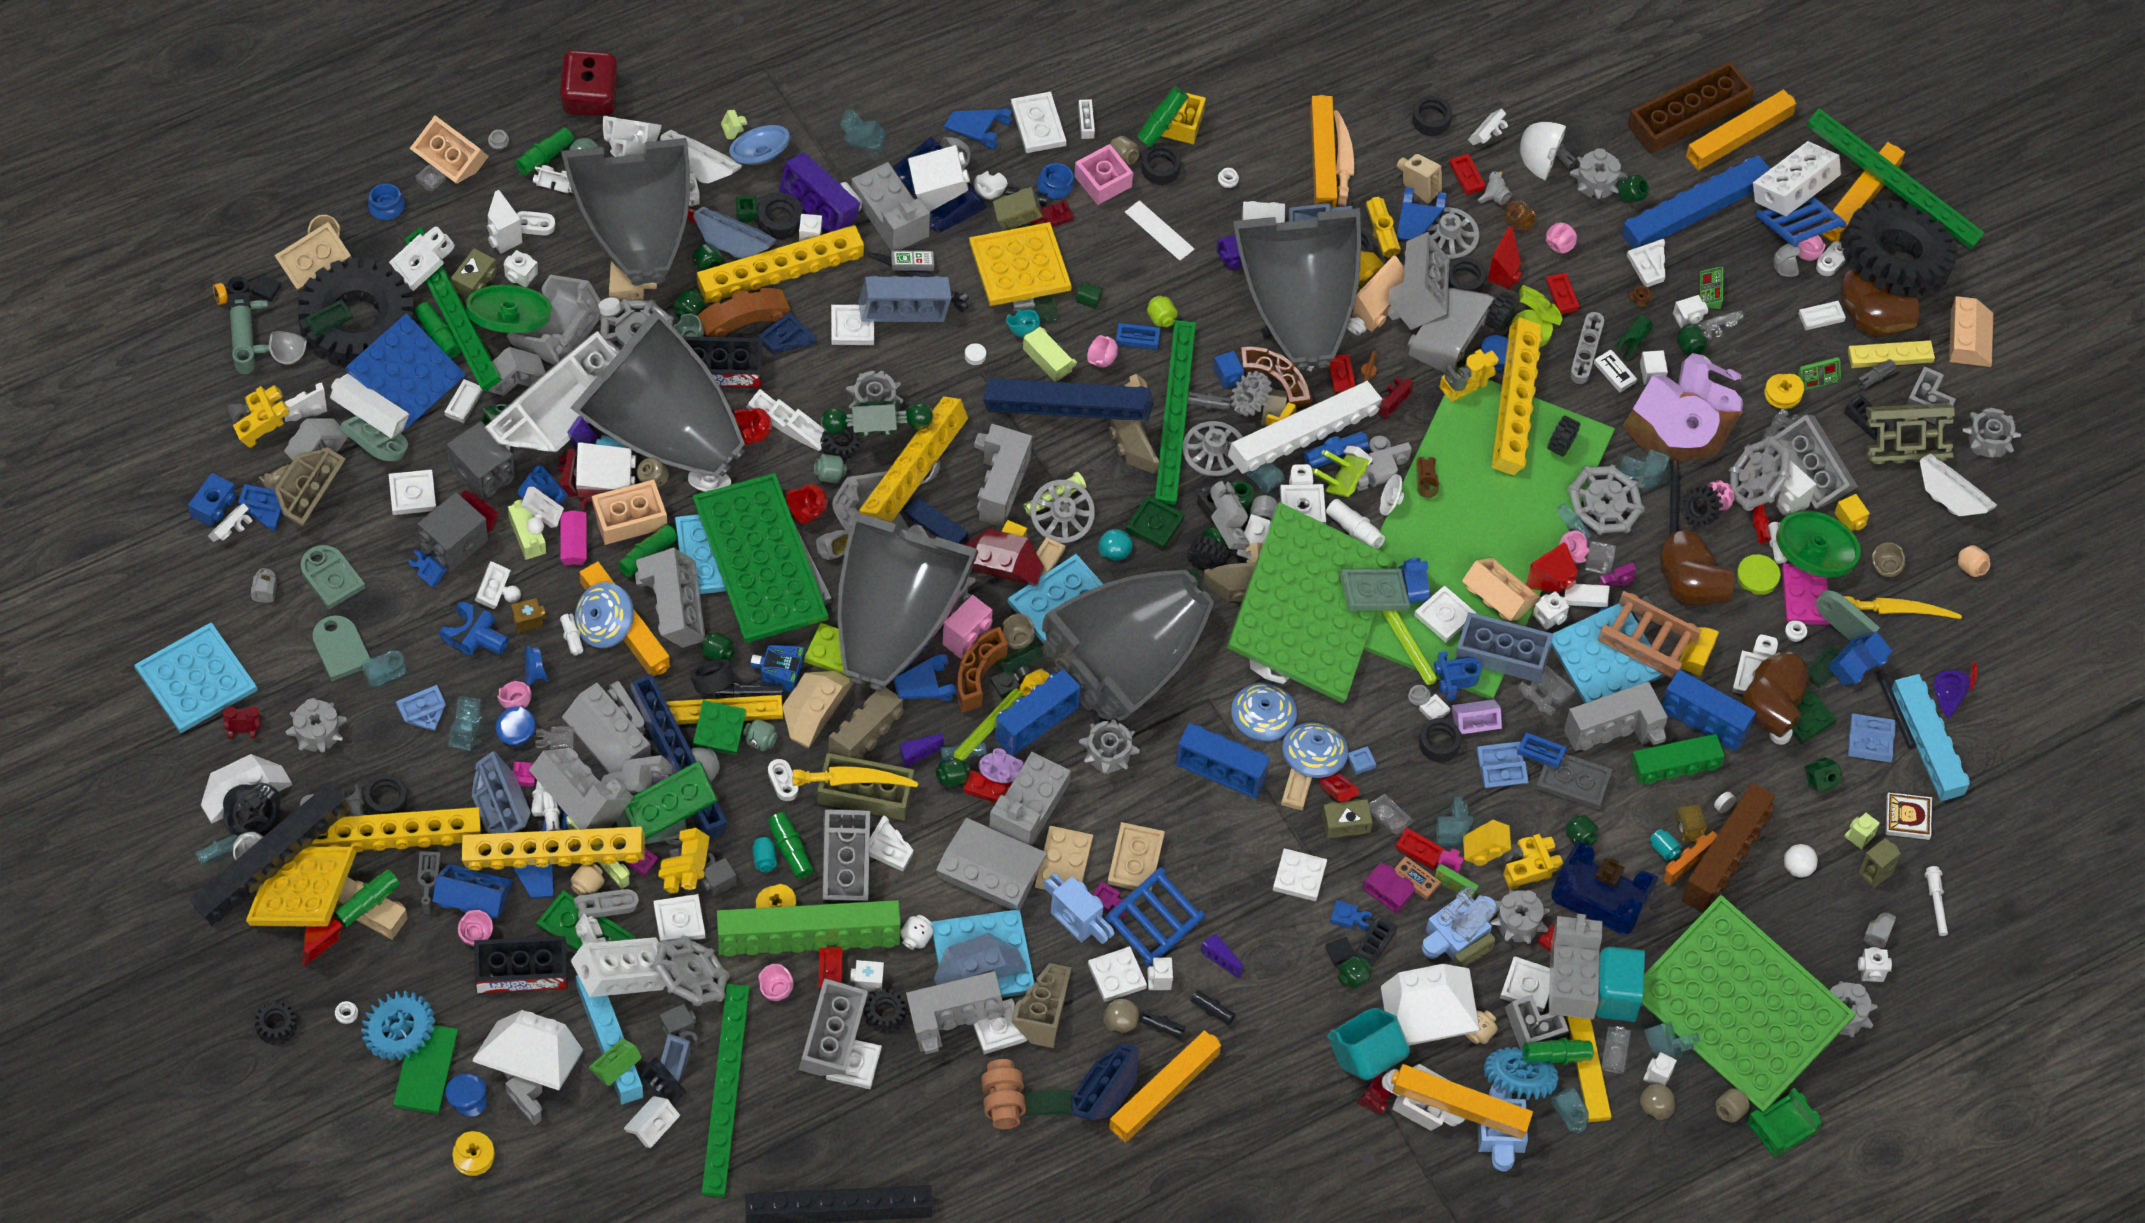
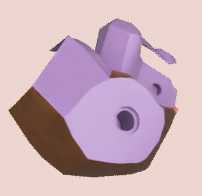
M1692 353L1681 364L1678 384L1668 377L1652 375L1622 426L1640 447L1660 461H1688L1718 455L1743 412V401L1735 390L1709 380L1708 371L1713 370L1733 380H1741V374L1731 369L1724 370L1712 364L1704 355Z

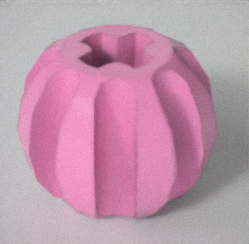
M1556 223L1546 233L1548 246L1557 253H1567L1576 244V232L1566 223Z
M1722 480L1710 482L1707 487L1713 488L1712 491L1717 490L1718 494L1716 497L1721 496L1722 498L1719 504L1723 503V507L1719 508V510H1728L1735 500L1732 486L1728 483H1723Z

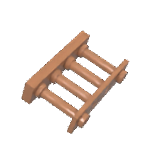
M1623 591L1619 602L1623 608L1612 627L1604 624L1598 641L1673 679L1678 670H1681L1682 663L1678 660L1689 640L1697 643L1702 630L1692 623H1686L1639 599L1633 593ZM1633 611L1643 617L1632 636H1627L1621 633L1620 629L1630 612ZM1653 621L1661 625L1662 628L1652 645L1648 647L1639 642L1649 622ZM1671 630L1682 637L1671 656H1666L1660 653L1659 649Z

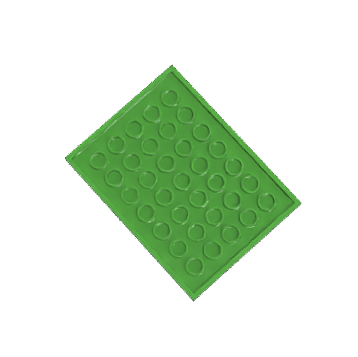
M1279 502L1275 507L1226 648L1344 703L1347 699L1376 611H1348L1340 571L1342 569H1390L1394 557Z
M1722 895L1707 908L1644 974L1641 1004L1735 1089L1745 1093L1748 1100L1762 1112L1781 1096L1856 1017V1014Z

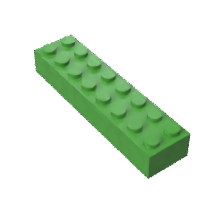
M899 901L718 910L717 934L719 955L732 957L737 954L757 955L768 952L779 954L785 951L801 953L805 950L820 952V948L842 947V950L855 947L869 949L873 946L890 948L900 945Z

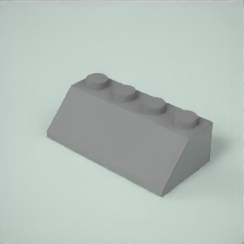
M1806 414L1774 436L1779 443L1791 449L1790 460L1816 483L1811 499L1815 509L1841 499L1858 487L1815 416Z
M598 683L580 693L562 716L565 723L609 774L622 771L624 760L651 757L650 743Z
M824 978L798 1070L819 1076L846 1073L868 994L867 990Z

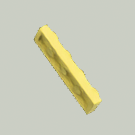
M1931 341L1849 346L1848 348L1851 368L1876 367L1888 359L1894 361L1895 365L1933 363L1935 359Z

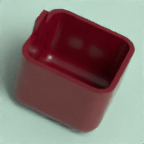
M570 50L565 53L560 86L561 106L564 112L589 116H609L614 112L618 69L616 57L612 53ZM584 72H591L594 78L586 82L582 79V74Z

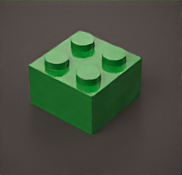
M703 700L693 747L709 748L714 752L737 756L746 709Z

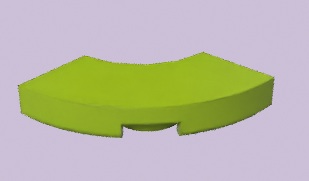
M1525 285L1521 286L1519 290L1520 302L1533 308L1539 314L1540 319L1557 325L1561 324L1563 320L1562 315L1554 303L1550 305V302L1543 294Z

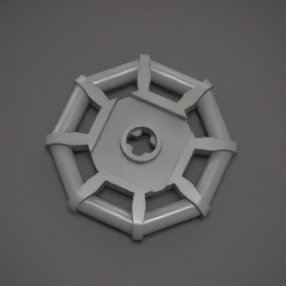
M624 298L621 299V309L617 314L612 316L601 315L600 335L617 355L621 350L612 342L618 341L624 347L634 335L632 328H640L654 310L672 327L675 319L660 308L653 299L648 301L626 300ZM631 308L644 310H640V312H635V310H631ZM622 311L625 312L620 317L616 318V316L620 314ZM609 325L616 326L615 333H609Z
M1768 436L1765 440L1752 445L1747 444L1735 465L1729 469L1730 485L1734 491L1735 501L1742 505L1746 511H1751L1754 507L1775 501V496L1786 480H1790L1791 449L1779 443L1774 436ZM1776 450L1778 454L1775 457H1773V454ZM1748 491L1749 495L1745 498L1743 495Z
M1612 464L1605 467H1583L1579 476L1567 489L1572 502L1574 518L1584 522L1595 530L1598 535H1602V533L1630 532L1631 526L1645 510L1638 489L1639 483L1636 480L1633 481ZM1607 475L1604 480H1596L1594 476ZM1613 477L1626 486L1622 488L1621 484L1618 481H1612ZM1585 480L1589 484L1586 491L1580 488ZM1629 492L1631 493L1633 504L1627 501L1626 494ZM1603 497H1606L1610 501L1608 504H1606L1605 501H1601V499ZM1579 498H1583L1585 507H1581ZM1624 511L1630 512L1626 520L1621 516ZM1587 513L1590 515L1594 514L1598 522L1588 516ZM1615 521L1616 524H1605V522Z
M684 935L674 940H661L657 944L658 950L655 961L652 963V968L663 980L668 988L667 992L670 994L674 993L691 1001L694 1006H700L702 1003L711 1001L719 1002L725 998L724 991L730 975L715 956V950L712 948L708 949ZM666 954L671 957L670 961L665 960ZM668 971L671 972V974H672L673 977L675 978V981L672 979V977L670 976V974L668 973ZM707 989L709 993L703 994L702 990Z

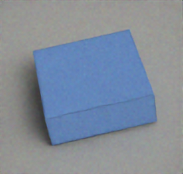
M1368 746L1348 753L1347 758L1355 775L1376 768L1377 764Z

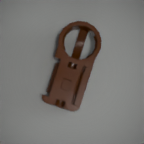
M1424 457L1417 458V492L1424 498H1433L1438 493L1439 481L1438 475H1435L1436 459L1434 457H1429L1428 460H1424ZM1429 484H1432L1435 488L1429 490Z

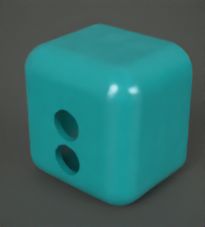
M1606 947L1600 952L1598 1005L1595 1013L1597 1017L1636 1022L1640 1006H1643L1641 1003L1643 997L1645 950Z
M1372 1008L1361 1013L1335 1030H1331L1327 1036L1341 1069L1363 1080L1375 1078L1406 1059L1410 1053L1409 1044L1397 1016L1379 1008Z

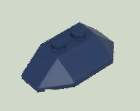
M1119 1043L1114 1050L1097 1060L1071 1097L1072 1114L1088 1120L1114 1116L1137 1082L1139 1049L1135 1046Z

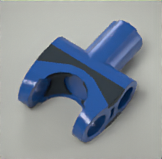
M459 602L455 607L456 612L463 617L466 624L460 628L443 626L438 632L444 642L466 655H472L479 645L501 655L509 643L508 637L490 629L495 622V618L491 613L466 602Z

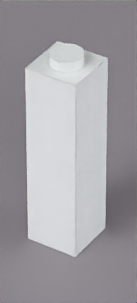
M349 374L344 375L340 379L337 378L333 382L330 399L390 438L395 437L404 430L409 413L374 390L367 389Z

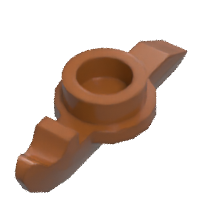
M1376 351L1372 352L1369 362L1361 368V373L1364 377L1362 383L1369 382V379L1373 378L1376 374L1377 369L1374 366Z

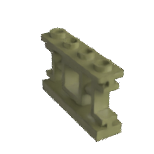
M1950 403L1866 407L1867 425L1869 427H1877V445H1866V458L1872 461L1873 464H1884L1888 460H1893L1894 463H1904L1909 459L1920 462L1921 458L1932 454L1940 461H1946L1947 458L1953 457V444L1950 441L1943 442V424L1953 423L1952 416H1955V407ZM1920 417H1936L1935 429H1926V420ZM1877 419H1894V431H1884V422ZM1919 425V443L1901 444V426ZM1935 437V446L1938 449L1925 450L1926 438ZM1894 439V449L1896 451L1883 452L1884 440Z

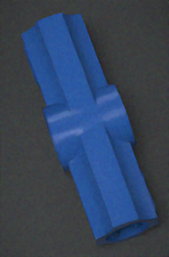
M1362 431L1344 438L1339 436L1332 437L1323 445L1304 451L1305 464L1310 465L1314 469L1329 463L1338 465L1321 454L1322 451L1327 450L1344 460L1347 455L1344 453V450L1347 446L1359 447L1363 451L1369 450L1368 438Z

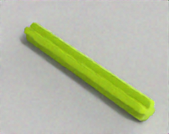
M1382 611L1426 685L1434 684L1437 676L1398 612Z
M1018 688L1014 689L954 751L953 757L964 761L996 727L997 715L1002 710H1008L1012 707L1017 699L1023 697V692Z

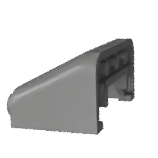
M550 275L542 286L543 295L548 298L552 305L550 321L537 330L523 333H508L507 338L510 343L523 351L537 354L540 356V359L556 365L587 338L602 315L598 306L601 300L587 280Z
M1448 287L1447 314L1423 324L1418 333L1411 336L1408 342V346H1410L1409 356L1446 373L1448 365L1456 371L1458 368L1457 362L1463 359L1466 348L1481 325L1484 326L1485 320L1488 317L1487 314L1494 305L1495 298L1484 293Z
M888 471L846 478L832 502L833 511L845 531L850 532L855 512L859 513L860 508ZM900 513L892 522L903 530L928 537L920 525H914L909 529Z

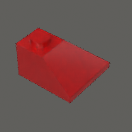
M1508 227L1492 257L1487 281L1511 290L1514 283L1518 284L1522 272H1519L1521 261L1513 228Z
M1565 542L1531 563L1526 582L1530 589L1549 592L1556 591L1559 593L1575 585L1578 570Z
M331 917L328 926H306L302 953V965L304 967L340 940L342 924Z

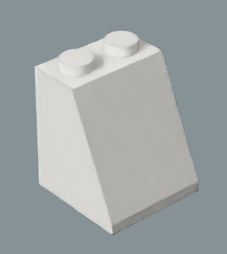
M956 145L908 159L917 198L922 200L929 212L968 191L967 182H970V177L967 169L964 170L963 164H966L964 153L959 152Z
M578 443L577 490H616L635 485V476H631V468L636 466V455H632V451L629 448Z

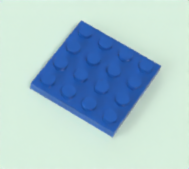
M407 313L345 368L353 378L367 389L374 390L409 413L404 431L466 375Z

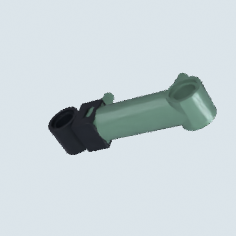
M234 276L229 279L227 284L232 356L235 370L241 374H248L255 369L254 354L270 352L269 345H254L252 309L268 307V301H251L248 280L243 276Z

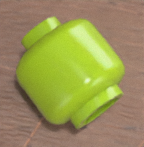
M1156 296L1150 300L1147 307V314L1157 327H1170L1174 324L1178 315V311L1169 297Z

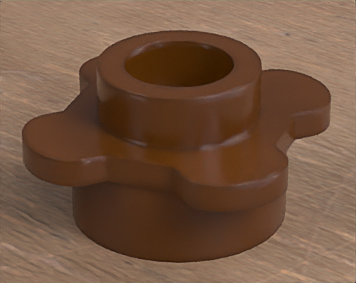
M1637 286L1634 292L1629 293V299L1634 300L1637 306L1641 308L1648 301H1653L1654 298L1646 286Z

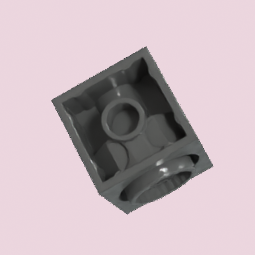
M481 421L447 444L449 468L473 493L477 494V498L483 500L494 495L496 490L502 486L510 484L515 478L513 454L505 445H500L495 441Z
M456 492L417 523L421 551L426 555L433 556L449 573L488 541L486 518Z

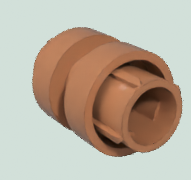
M998 1059L991 1061L987 1065L988 1071L981 1077L982 1090L987 1095L984 1098L985 1116L992 1119L995 1128L1011 1129L1020 1124V1117L1026 1112L1025 1096L1020 1093L1024 1088L1023 1075L1020 1070L1015 1069L1014 1062L1011 1060Z

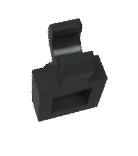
M1027 665L1019 668L1014 674L1011 669H1008L991 677V683L1002 699L1008 696L1014 689H1019L1020 683L1023 682L1025 676L1030 674L1031 671Z

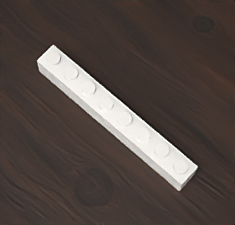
M1366 381L1232 442L1228 456L1242 474L1247 471H1254L1260 465L1272 463L1278 457L1289 455L1295 449L1304 448L1317 439H1324L1334 431L1339 432L1347 425L1356 424L1367 416H1374L1379 411L1382 398L1371 384Z

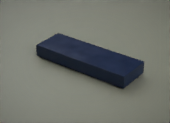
M919 497L904 511L906 517L922 526V528L935 537L961 544L968 536L967 530Z

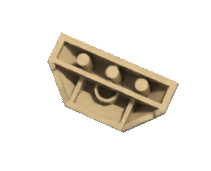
M837 671L811 672L803 675L782 706L791 740L808 749L811 747L853 685L849 681L850 678Z

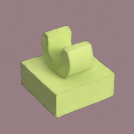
M727 110L721 122L726 138L735 139L738 133L744 131L742 125H747L746 118L744 116L737 117L735 110Z

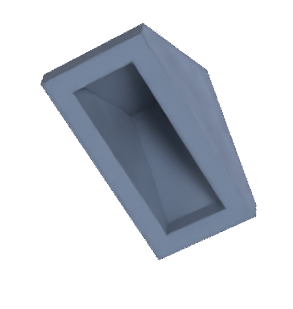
M668 1034L661 1063L680 1082L691 1056V1041Z

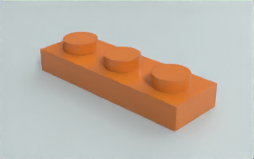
M1714 831L1707 836L1704 834L1697 840L1696 845L1692 849L1689 847L1685 849L1680 855V859L1676 862L1674 860L1665 867L1666 872L1663 880L1670 886L1700 861L1717 837V834Z

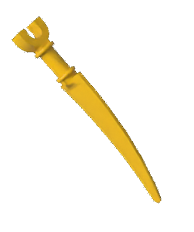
M1844 596L1859 610L1878 611L1879 614L1918 613L1956 619L1962 618L1958 613L1917 601L1876 598V600L1870 602Z
M829 767V772L825 770V772L819 773L793 770L792 776L793 786H801L805 783L810 784V782L825 781V783L830 781V786L854 783L918 786L916 781L903 776L860 767Z

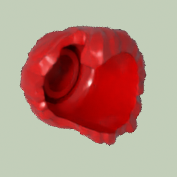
M764 409L734 410V417L745 446L761 442L770 434L772 421Z
M807 484L800 489H791L786 493L785 501L790 514L795 521L801 524H808L819 518L828 506L825 491L816 484Z

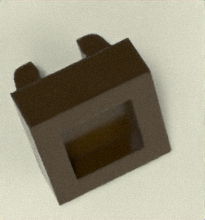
M1604 858L1594 879L1615 888L1625 867L1620 865L1619 861L1612 858L1610 860Z

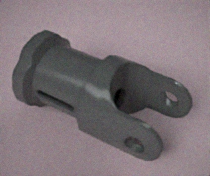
M356 783L355 792L351 796L348 790L344 789L342 791L343 798L351 808L348 811L347 817L365 815L363 814L362 807L364 805L362 788L360 784Z

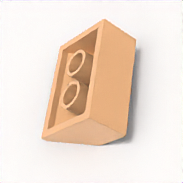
M437 116L432 118L410 147L412 151L456 184L477 173L489 157Z
M1393 256L1355 297L1352 318L1358 317L1365 322L1364 326L1371 332L1377 326L1381 327L1388 316V308L1391 306L1389 303V289L1403 283L1405 270L1396 256Z
M1956 296L1951 309L1949 362L1991 367L1993 312L1977 299Z
M655 480L592 496L598 527L605 545L658 531L667 524V514Z
M1494 558L1476 560L1462 580L1470 592L1483 598L1482 601L1487 606L1494 607L1499 611L1500 617L1507 621L1520 619L1541 598Z

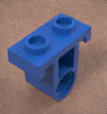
M536 466L517 491L519 496L524 499L527 488L534 486L559 505L568 496L543 466Z
M1412 558L1404 561V565L1399 566L1398 569H1402L1409 604L1427 601L1430 599L1426 571L1428 570L1427 561H1421V558Z
M1447 651L1438 653L1437 661L1434 662V670L1436 675L1439 674L1440 676L1439 687L1441 693L1445 694L1446 701L1455 700L1457 689L1473 687L1478 684L1482 671V665L1479 660L1463 658L1447 661Z

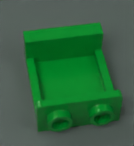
M1793 1088L1786 1097L1768 1107L1764 1112L1756 1110L1751 1113L1747 1124L1775 1159L1817 1133L1821 1126V1118L1815 1110L1809 1107L1805 1096Z

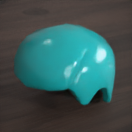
M1018 309L1015 316L1007 315L1006 323L1013 335L1024 338L1026 334L1039 328L1040 317L1034 310L1022 311Z
M1111 529L1100 538L1097 549L1102 558L1108 557L1115 562L1125 559L1131 553L1133 542L1126 532L1119 529Z

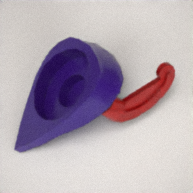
M1976 662L1972 663L1973 670L1970 677L1967 673L1959 670L1943 671L1935 677V694L1948 719L1965 698L1968 690H1972L1975 686L1978 673Z

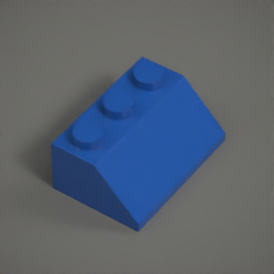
M447 864L437 875L432 902H436L439 906L445 908H460V911L465 913L472 910H481L486 912L491 919L498 918L503 912L513 880Z

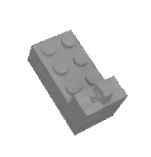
M888 162L852 178V189L862 199V209L891 251H899L929 237L930 212L920 198L913 199Z
M1428 232L1406 242L1403 283L1389 289V303L1391 306L1388 308V316L1392 320L1402 318L1410 330L1447 314L1450 260Z
M991 424L989 434L978 433L974 443L975 448L984 451L983 463L993 466L992 470H988L984 480L986 482L985 488H980L977 498L979 500L977 511L980 512L979 520L1004 527L1031 459L1032 436Z
M676 548L636 560L638 572L635 573L636 584L640 587L649 586L654 589L656 594V611L660 621L658 629L661 636L682 648L703 642L705 631L696 561Z
M1646 682L1569 709L1564 731L1575 752L1581 749L1588 750L1601 742L1608 743L1621 735L1623 737L1628 736L1633 731L1641 745L1647 744L1650 741L1653 745H1656L1666 740L1664 728L1668 717L1650 683Z
M571 748L542 751L529 769L580 830L611 828L633 799V796L626 791V785L620 778H613L609 783L603 784L591 773V769L584 765L578 758V754Z
M1031 752L1006 795H1001L991 810L989 828L1032 846L1070 784L1071 770Z
M825 810L823 818L822 902H868L870 811Z
M1577 914L1576 918L1557 916L1550 949L1549 1014L1594 1019L1598 1005L1599 949L1602 940V921L1586 920V915Z
M995 971L906 993L920 1052L924 1051L925 1054L938 1052L939 1047H942L939 1030H951L962 1024L972 1025L979 1020L987 1018L996 1019L1005 1014Z

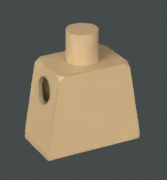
M1415 154L1409 160L1403 157L1398 161L1397 168L1403 171L1404 185L1414 188V193L1429 204L1438 196V192H1442L1441 165L1419 154Z
M611 261L609 298H617L619 302L624 298L626 300H644V289H657V284L653 282L640 286L632 285L631 280Z

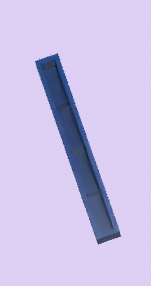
M1759 155L1754 158H1748L1742 164L1736 167L1732 166L1726 172L1714 175L1702 184H1696L1687 192H1680L1675 198L1669 201L1665 200L1657 207L1647 209L1635 218H1629L1624 223L1622 236L1632 249L1661 240L1754 193L1753 182L1768 172L1770 168Z

